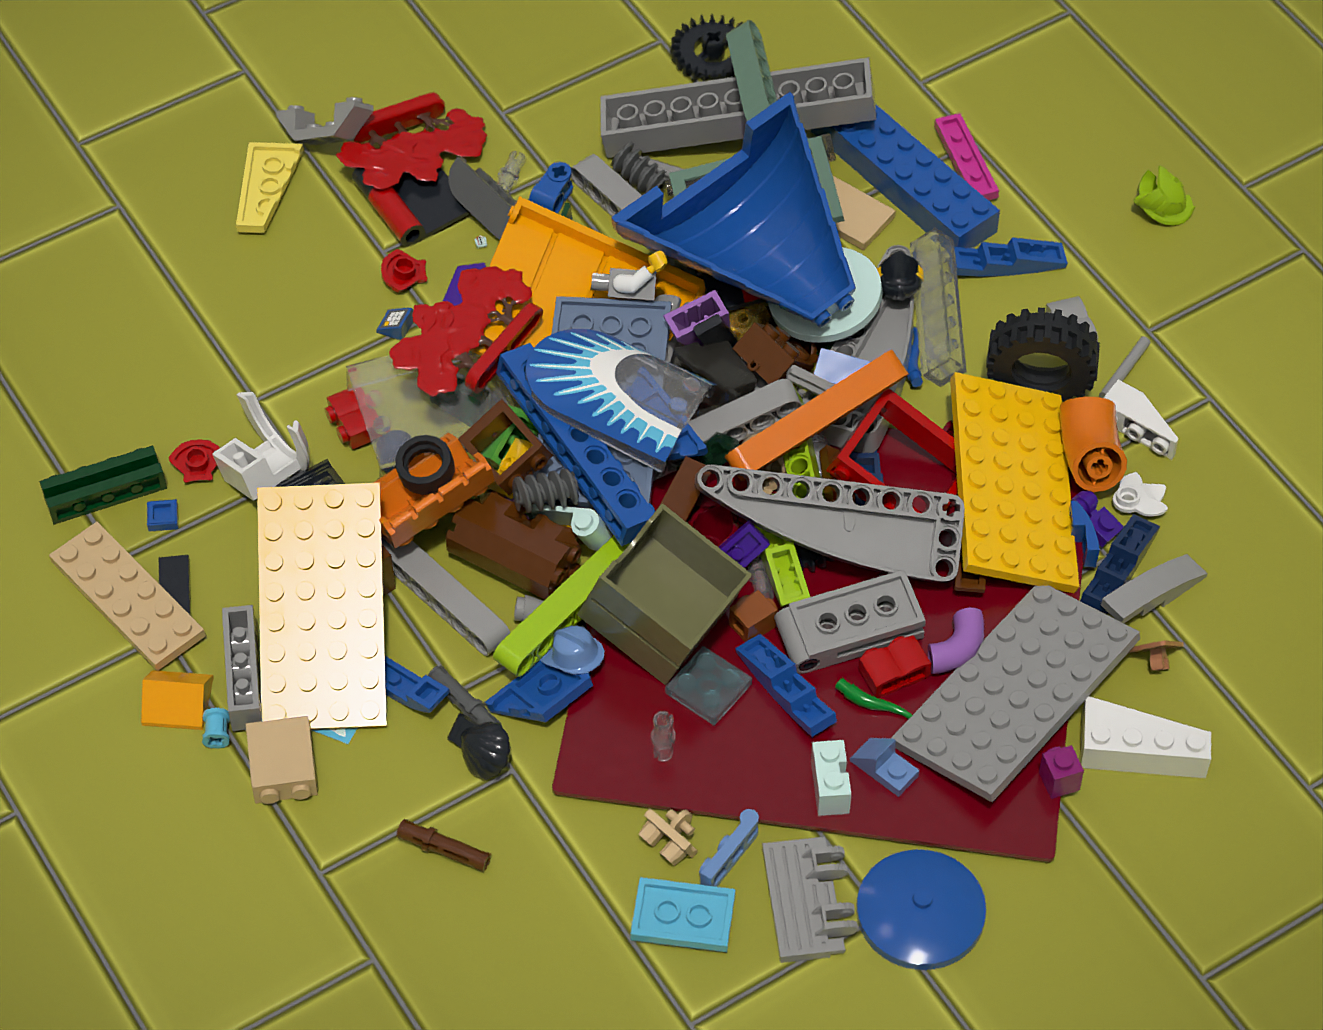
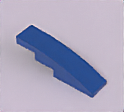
M1011 237L1008 244L982 242L978 249L952 246L948 253L953 275L1011 276L1039 273L1065 268L1068 264L1063 245L1060 242Z
M758 634L735 648L738 656L761 685L811 737L837 722L835 712L817 697L815 687L797 673L796 664L764 636Z

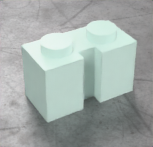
M844 740L812 742L811 766L818 816L850 813L851 788L848 772L846 773L847 759Z

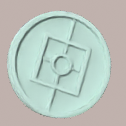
M842 247L856 286V290L852 295L855 300L854 303L845 311L840 309L832 315V319L826 325L819 328L816 323H812L781 309L776 304L768 302L775 323L790 336L807 342H831L858 332L873 319L882 301V284L875 265L861 253Z

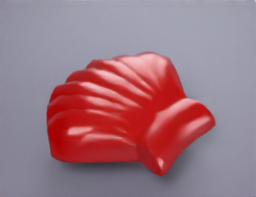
M396 249L382 260V280L393 291L399 293L408 290L416 283H425L427 281L425 271L426 260H417L404 251Z
M190 440L181 443L168 458L184 474V483L211 481L213 478L211 473L217 468L212 453L220 449V447L210 440Z

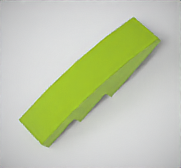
M755 526L770 542V545L760 553L780 606H789V603L809 598L810 594L794 543L781 539Z

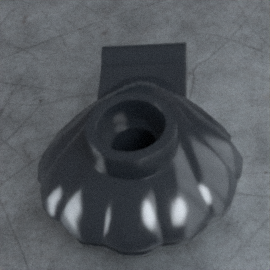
M462 713L458 714L447 738L462 748L463 758L472 775L485 780L498 776L509 762L511 747L508 733L499 723L490 721L477 725L468 716Z

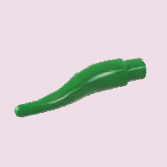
M843 678L835 686L836 689L844 694L845 698L858 706L871 710L893 712L907 719H910L913 715L894 703L865 693L855 684H850Z

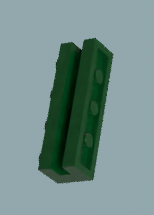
M153 445L139 448L117 457H110L104 461L82 466L76 470L53 475L39 481L53 525L167 489L161 464L158 463Z

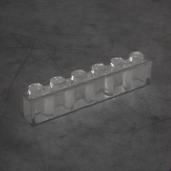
M935 227L911 242L910 249L911 257H914L920 263L924 272V281L921 283L922 287L915 293L914 300L921 362L920 371L925 379L942 387L950 382L954 372L964 374L967 370L954 240Z

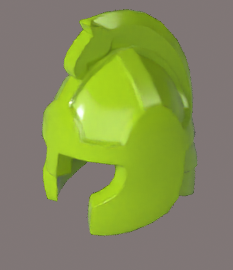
M1158 166V181L1156 184L1157 177L1150 170H1147L1139 183V195L1133 199V202L1143 209L1149 217L1161 224L1172 226L1186 222L1193 214L1196 206H1193L1191 196L1185 195L1182 182L1166 168Z

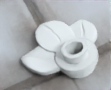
M1137 472L1128 474L1120 480V488L1113 495V505L1116 509L1125 513L1137 512L1150 517L1162 515L1168 510V507L1161 502L1165 495L1166 486L1163 484L1142 483V479Z

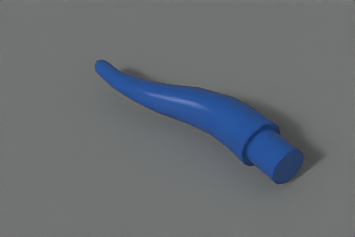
M914 327V339L907 378L911 381L912 386L919 387L923 383L922 374L918 366L921 338L918 328Z

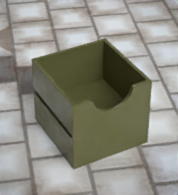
M662 503L630 545L602 573L577 615L666 686L726 613L752 574Z

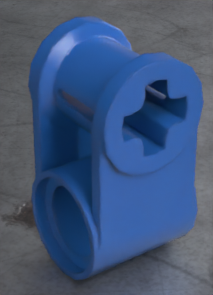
M564 162L551 164L540 181L531 190L529 201L559 213L564 202L573 191V183L570 180L572 176L571 167Z

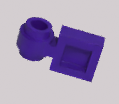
M1081 491L1071 499V501H1078L1088 514L1096 531L1099 545L1102 548L1123 529L1124 526L1105 507L1099 511L1096 510L1098 499L1093 492Z

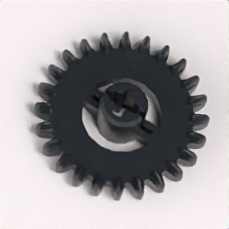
M711 14L708 23L704 20L703 15H700V24L698 25L693 18L690 19V28L687 24L682 23L681 30L676 29L675 36L671 38L670 53L672 54V61L676 63V68L683 70V74L686 76L692 74V79L694 80L702 78V82L735 77L731 55L724 60L725 49L728 48L726 34L736 28L734 17L731 18L728 24H725L723 14L719 22H715L714 15ZM702 42V51L699 55H696L694 50Z

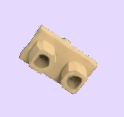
M651 808L644 814L648 821L638 834L652 847L664 835L667 836L670 841L660 851V854L673 866L679 863L686 855L691 858L696 855L698 851L680 834L684 831L690 836L695 831V828L689 824L692 820V814L688 810H683L678 814L673 809L669 810L666 817L671 820L670 825Z

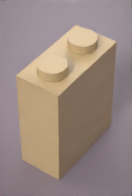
M308 715L246 723L251 784L255 804H272L278 800L293 798L301 800L309 796L318 795Z

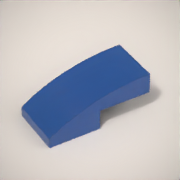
M1071 501L1069 507V516L1072 518L1071 535L1075 536V542H1082L1084 567H1096L1100 551L1096 531L1084 508L1078 501Z

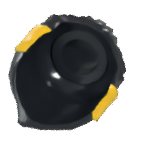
M902 251L892 253L877 268L881 279L882 293L886 297L892 298V300L904 301L914 296L922 287L921 283L924 281V272L920 263L914 257L906 255Z

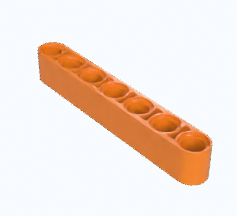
M891 349L742 443L724 457L731 467L762 470L904 379L909 373ZM737 475L741 482L746 480L743 476Z

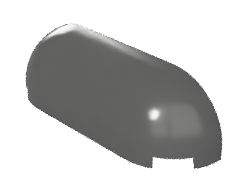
M457 157L449 172V186L453 196L500 240L509 216H507L511 206H515L517 201L480 167L475 171L466 163V159Z

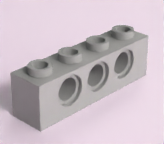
M253 605L222 608L227 701L232 731L246 730V723L262 721L257 625Z

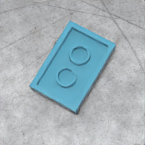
M640 877L630 934L631 940L727 952L736 889Z

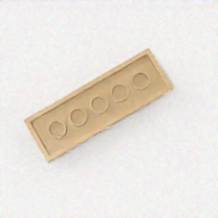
M95 522L49 554L51 562L156 671H159L206 636L204 629L98 522Z

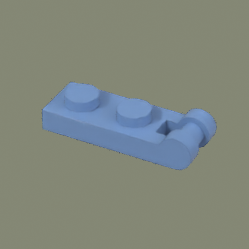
M746 809L742 811L739 826L731 836H724L719 843L718 852L712 859L708 857L703 862L699 870L700 885L717 887L757 838L759 815L755 810Z

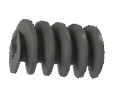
M633 142L628 143L615 155L611 162V167H613L617 174H621L625 181H629L633 188H637L641 195H644L655 186L664 192L669 185L670 179L664 180L666 175L664 169L656 173L657 163L647 166L650 161L649 156L644 157L642 160L639 159L642 154L641 149L636 150L634 153L631 152L634 147Z
M562 469L559 474L556 471H550L548 476L541 472L537 474L536 479L530 474L526 475L524 480L519 476L513 479V497L518 512L520 507L524 506L528 514L531 513L532 504H536L538 510L543 511L544 502H547L552 510L555 509L556 500H559L564 508L567 505V498H571L574 506L578 505L577 480L573 472L570 473L568 469Z

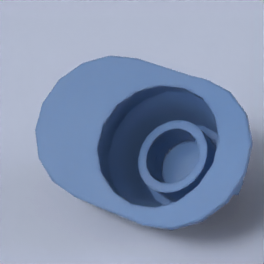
M568 626L558 629L554 633L553 647L540 660L547 666L573 675L585 674L593 671L601 664L604 659V648L584 627Z

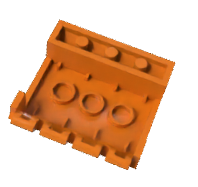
M448 432L440 439L446 442L451 451L455 472L452 480L437 489L438 492L427 495L412 493L404 487L396 468L375 481L374 483H380L381 518L378 521L382 526V538L394 548L405 546L414 539V535L423 529L427 530L434 527L439 522V518L447 513L459 510L464 505L463 502L472 496L483 494L488 489V485L493 483L495 479L491 466L479 452L475 453L473 456L476 462L469 458L458 438ZM422 453L414 457L409 463L408 471L412 476L416 477L430 476L441 467L442 458L436 453Z

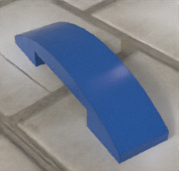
M385 656L386 695L397 702L418 711L431 713L450 693L449 688L425 674L421 678Z

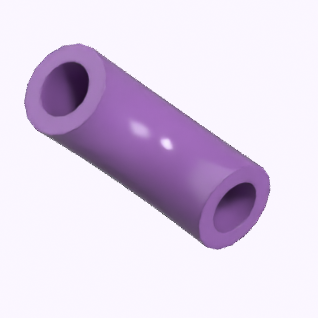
M965 608L957 611L953 616V635L946 641L928 644L931 674L957 669L976 655L984 640V618L980 609Z

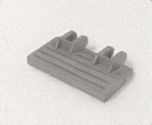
M825 837L762 843L780 963L830 958V954L845 953L843 938H828L855 934L858 932L857 922L852 920L827 922V920L852 916L855 912L854 904L849 902L837 903L833 881H819L845 877L848 873L847 865L842 863L817 865V863L839 861L844 858V848L842 846H827Z

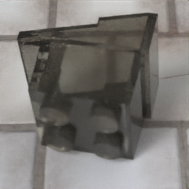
M729 341L700 346L698 342L674 348L670 363L716 384L710 385L669 364L663 391L683 417L688 416L693 420L755 390L757 380L754 373L748 369L741 356L732 349L733 347Z

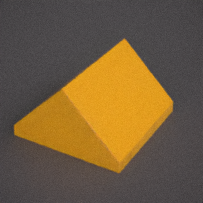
M152 670L142 682V726L203 730L205 723L203 721V713L208 708L214 679L213 675Z

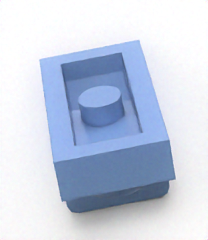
M869 738L850 758V761L899 797L918 778L919 770L895 753V739Z

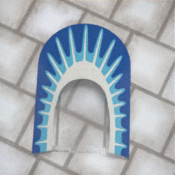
M569 329L547 336L533 348L525 368V379L532 390L531 396L543 410L658 472L664 470L681 432L705 396L711 398L717 384L614 336L591 329Z

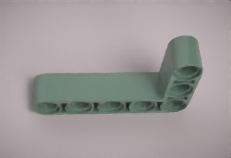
M752 20L746 21L726 34L742 107L747 121L777 101L763 39L759 29Z

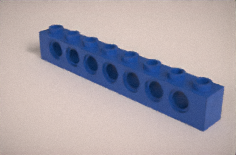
M531 343L500 354L496 370L499 378L565 469L575 474L578 487L620 545L624 546L631 543L654 514V507L647 503L640 493L638 485L630 480L621 462L614 458L608 450L605 440L599 437L593 428L551 409L535 395L526 375L527 360L534 348Z

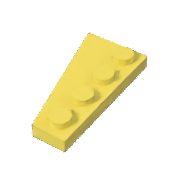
M249 142L236 221L237 232L265 233L304 152L303 144Z

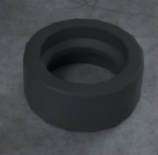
M420 435L407 440L399 448L395 458L396 470L405 488L416 494L427 495L438 492L437 489L452 480L455 472L454 459L446 442L436 436ZM431 452L441 456V467L430 476L416 477L412 476L408 471L409 463L414 457L422 453Z

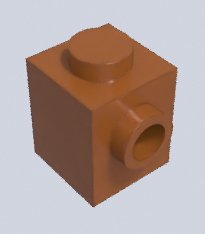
M757 590L751 595L741 597L735 605L729 608V625L744 642L758 634L763 636L776 627L774 616L778 612L777 606L771 598H766Z

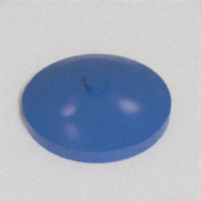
M915 849L892 854L872 867L861 883L857 898L856 914L863 937L871 948L884 959L909 969L933 970L959 961L975 947L981 937L985 924L986 901L979 882L962 863L943 853Z

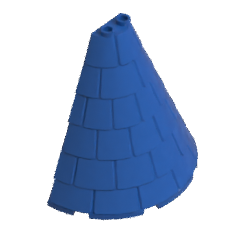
M788 92L746 122L742 150L663 205L664 193L655 186L611 217L614 230L624 239L645 246L654 252L663 251L665 256L677 260L685 266L713 276L716 280L742 289L750 295L776 304L783 310L816 323L819 328L826 325L836 311L839 309L845 311L855 301L852 295L856 290V286L847 259L844 256L836 223L832 219L825 190L821 187L805 129L800 122L794 96L791 92Z

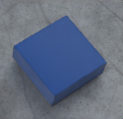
M177 499L147 502V527L149 532L178 529Z

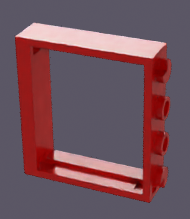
M889 388L876 398L826 469L828 473L838 480L886 486L849 457L878 414L957 474L954 437ZM957 476L945 493L957 495ZM860 490L854 491L860 499L866 501L864 492ZM884 494L882 503L884 507L891 510L896 506V499L891 494ZM951 502L942 506L943 511L947 510ZM912 506L913 509H914L916 512L922 513V512H920L918 509H916L914 506Z

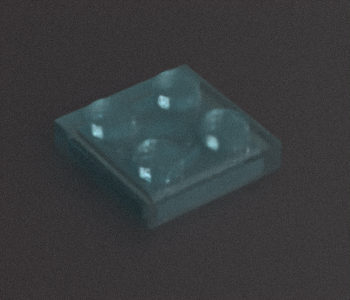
M703 646L667 684L665 693L715 726L752 685V677Z

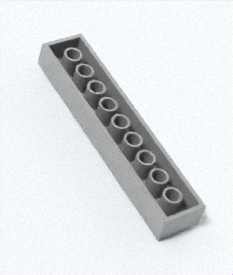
M869 57L771 72L777 100L788 92L792 93L800 122L805 130L877 120L874 83ZM736 77L600 96L601 138L607 158L615 157L630 142L634 143L632 153L638 149L645 153L744 139L747 119L744 115Z

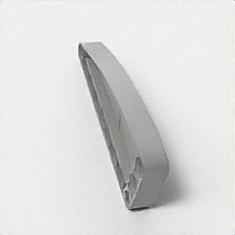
M903 245L889 247L877 268L892 253L902 251L904 254L911 256L910 250ZM883 294L880 307L873 319L858 332L846 338L836 340L831 351L872 362L892 349L908 371L914 329V296L900 301L892 300V298L886 297ZM905 378L890 387L899 396H901ZM807 391L803 398L804 404L817 395ZM878 396L865 403L866 406L862 413L857 411L851 412L813 436L812 439L842 447ZM878 414L854 448V451L858 453L875 452L879 448L890 423Z
M706 465L695 476V486L708 498L746 521L749 520L753 525L812 552L884 574L905 569L909 579L944 583L952 580L957 575L965 512L964 502L957 495L719 465ZM712 472L716 475L717 484L715 487L709 488L703 484V473ZM740 475L746 479L747 488L744 491H738L733 487L732 479L734 476ZM765 479H771L776 483L777 491L774 495L766 494L763 491L762 483ZM794 483H802L806 487L807 494L805 498L800 499L794 496L792 492ZM825 486L835 489L837 497L834 502H828L823 498L822 491ZM855 490L865 493L866 503L864 506L856 505L853 502L852 494ZM884 494H891L895 497L896 506L894 509L890 510L884 507L882 503ZM915 497L924 500L926 508L923 513H918L913 509L912 501ZM951 502L950 507H955V512L947 516V511H943L942 506ZM941 531H947L951 534L952 543L949 547H945L939 542ZM940 560L946 562L949 566V572L946 577L939 576L936 572V563Z

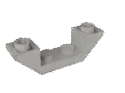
M348 97L346 102L335 103L334 122H326L325 126L314 124L315 113L304 111V107L298 105H290L288 110L277 111L276 117L294 141L310 145L352 141L372 114L374 106L363 103L362 98Z

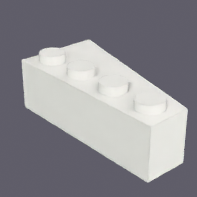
M1090 696L1084 701L1081 715L1080 763L1082 768L1206 778L1211 762V732Z

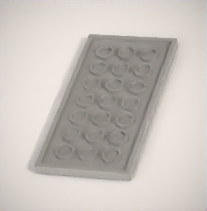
M1034 586L983 640L976 655L964 665L958 667L894 734L891 739L896 740L895 748L993 802L1140 640V631L1051 586Z

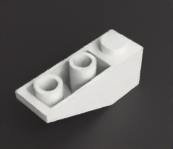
M1118 379L1104 396V398L1113 401L1116 405L1118 431L1127 435L1131 440L1138 441L1151 448L1155 453L1172 460L1175 457L1178 437L1143 392Z

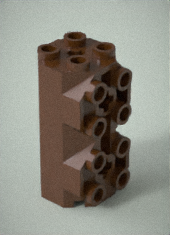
M487 489L484 494L475 496V498L471 497L463 502L464 505L455 512L451 521L456 524L454 532L448 529L446 534L448 552L545 600L582 566L578 564L582 549L576 541L578 536L573 532L572 528L563 527L551 521L543 514H537L534 519L528 520L525 516L526 509L524 506H521L518 512L514 501L512 502L500 496L492 489Z

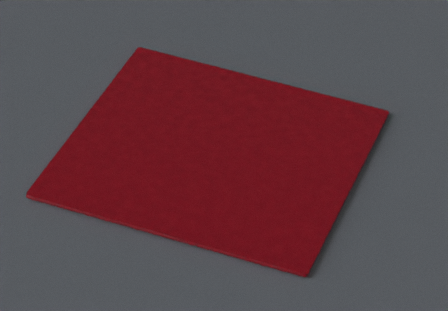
M672 401L687 422L719 408L716 406ZM888 428L877 449L880 457L881 473H883V482L886 486L945 493L957 476L956 473L898 429ZM812 439L813 444H820L823 447L828 445L838 450L841 449V447H837ZM744 440L718 451L722 454L717 459H703L700 463L729 467V463L724 456L741 445ZM1068 465L1072 499L1079 492L1088 490H1084L1076 483ZM678 470L653 481L651 505L655 511L660 506ZM711 473L707 486L709 488L715 487L717 484V477L714 473ZM705 495L699 509L704 506H713L716 502ZM919 497L913 499L912 506L923 513L926 508L924 500ZM949 505L946 515L949 516V514L955 512V507H950ZM738 521L740 523V527H742L744 524ZM941 531L939 542L943 546L949 547L952 543L951 534L947 531ZM1075 542L1079 588L1075 593L1061 592L1080 600L1083 552L1082 542ZM758 555L744 567L752 576L730 607L735 605L741 597L751 595L759 590L766 598L769 597L774 601L779 612L789 606H780L761 556ZM838 560L833 562L827 561V565L824 568L815 565V571L813 572L809 571L808 568H804L803 572L810 597L887 575ZM941 560L936 563L935 569L937 574L946 577L949 572L947 563ZM986 576L985 593L954 590L955 577L944 583L909 579L926 620L925 627H923L924 638L917 639L928 657V644L939 643L949 639L954 633V614L965 608H977L982 611L985 639L1035 585ZM729 608L666 686L588 623L585 624V629L602 644L604 659L597 668L590 671L593 686L568 706L552 784L554 794L663 810L673 809L678 812L688 810L693 814L740 820L742 811L752 809L759 815L758 823L1043 862H1052L1054 860L1061 796L1050 798L1040 777L1039 770L1043 753L1054 747H1066L1068 719L993 802L895 748V753L919 770L918 778L898 797L850 761V758L869 738L891 739L909 720L893 712L871 710L858 706L845 698L844 694L835 688L837 682L843 678L850 684H855L865 693L874 696L859 671V658L861 657L799 674L815 687L817 697L835 712L837 719L836 723L811 737L773 699L736 653L735 648L745 642L729 625ZM776 625L774 629L763 636L789 658ZM956 669L938 674L930 673V676L922 681L909 686H903L899 690L879 699L894 703L914 714ZM844 740L847 759L846 773L848 772L851 788L850 813L818 816L811 766L812 742Z

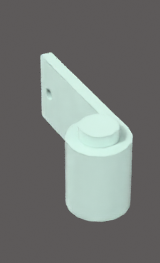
M532 504L531 513L528 514L526 512L530 519H534L537 514H543L559 525L571 526L573 532L592 550H599L612 537V532L601 517L592 509L555 506V509L551 510L549 505H544L543 511H539L536 504Z

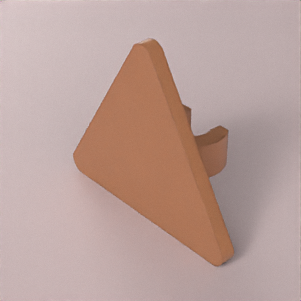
M1166 640L1134 646L1127 654L1150 651L1152 671L1169 669V660L1166 649L1184 647V643Z

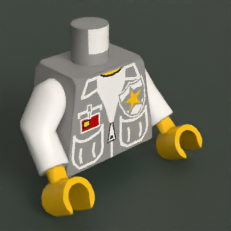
M657 251L648 256L650 266L646 267L644 265L639 270L610 268V274L592 273L591 290L608 291V298L654 301L656 273L665 269L667 265L664 252Z

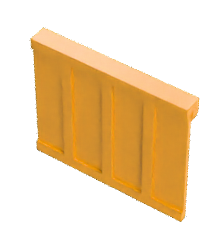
M519 196L515 206H511L507 215L509 216L508 222L489 267L497 266L504 271L514 268L517 271L523 272L522 282L531 288L532 297L522 304H514L511 312L512 317L515 318L522 308L529 303H533L543 309V316L538 326L521 345L531 343L535 347L541 340L552 334L556 296L618 299L608 298V291L591 290L592 273L610 274V268L639 270L644 265L649 267L648 256L650 255ZM667 264L665 269L656 273L654 300L657 296L663 294L675 295L681 299V307L686 302H691L706 294L704 293L706 289L704 280ZM506 297L507 303L510 304L512 302V298ZM497 300L495 308L501 315H504L505 313L502 310L505 306L501 300ZM494 313L489 315L490 318L494 319L498 317ZM503 321L490 322L484 328V335L495 341L507 327V324ZM670 330V332H669V341L671 340V338H672V336H673V333H672L671 330ZM480 344L470 351L482 356L489 346ZM669 380L668 382L664 383L663 391H664L665 393H666V390H667V387H668V385H669L670 380Z

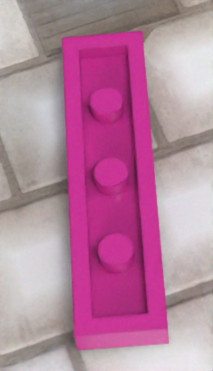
M961 113L935 119L934 127L957 174L987 200L998 198L999 189Z

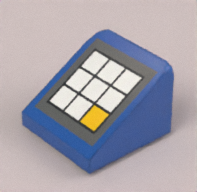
M389 309L378 326L377 333L401 340L405 337L413 323V309Z

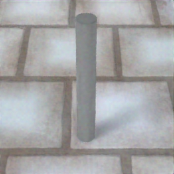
M1142 336L1099 393L1101 398H1104L1118 379L1121 381L1125 379L1150 345L1149 338Z

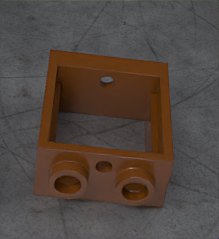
M501 399L461 435L458 440L472 456L477 452L481 454L512 423L516 425L533 445L501 475L488 462L492 468L495 482L510 496L513 493L512 483L515 477L519 476L524 480L526 475H533L536 471L543 469L548 460L554 455Z
M686 456L661 504L663 503L688 523L691 517L698 511L705 496L695 486V476L706 465ZM705 472L702 475V482L706 487L712 472Z

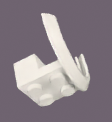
M241 392L236 395L250 423L264 443L252 449L237 438H234L212 453L224 481L254 501L257 499V488L275 487L289 479L295 472L306 471L309 468L310 450L305 434L297 420L293 422V427L290 425L286 426L296 448V451H294L273 429L264 415L253 392Z

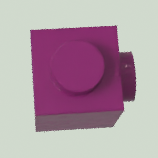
M1071 745L1064 748L1054 747L1043 753L1039 774L1052 799L1080 791L1084 770Z

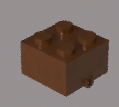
M754 322L732 348L748 363V369L756 371L768 384L780 379H786L787 371L792 365H796L808 372L815 367L808 360L810 355L799 345L795 347L788 341L791 337L785 330L779 326L774 328L769 323L763 325Z

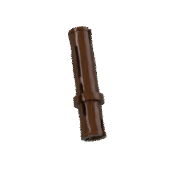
M404 818L397 830V838L420 846L422 851L427 853L430 851L436 852L480 870L483 873L490 863L491 853L440 834L436 828L430 827L428 829Z

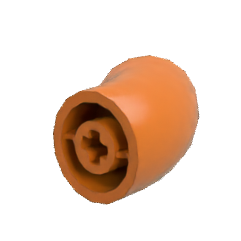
M1078 397L1061 403L1060 425L1063 447L1076 483L1084 490L1091 492L1106 491L1114 487L1122 480L1127 470V459L1121 447L1118 434L1115 403L1101 397Z

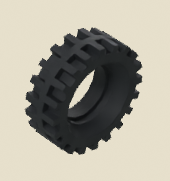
M1027 308L1021 310L1020 316L1010 313L1006 317V323L999 320L996 323L995 330H991L986 363L987 377L999 382L1059 394L1063 402L1072 399L1073 396L1085 397V389L1091 391L1094 387V381H1097L1100 351L1097 333L1095 331L1089 332L1090 325L1086 321L1081 324L1077 323L1078 316L1071 314L1069 317L1062 316V310L1055 309L1054 313H1046L1045 308H1038V312L1030 313ZM1045 353L1061 358L1067 362V365L1054 368L1036 367L1023 363L1018 359L1028 354Z

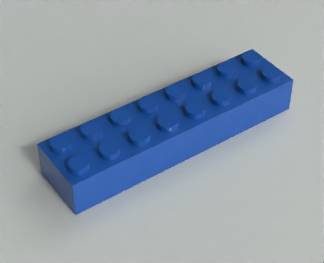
M876 104L877 120L811 129V133L815 136L822 135L823 143L948 252L952 246L974 248L997 233L1000 210Z

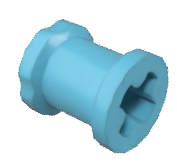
M210 708L204 711L205 733L203 734L202 744L208 748L217 749L228 746L230 736L227 734V724L230 722L228 710Z

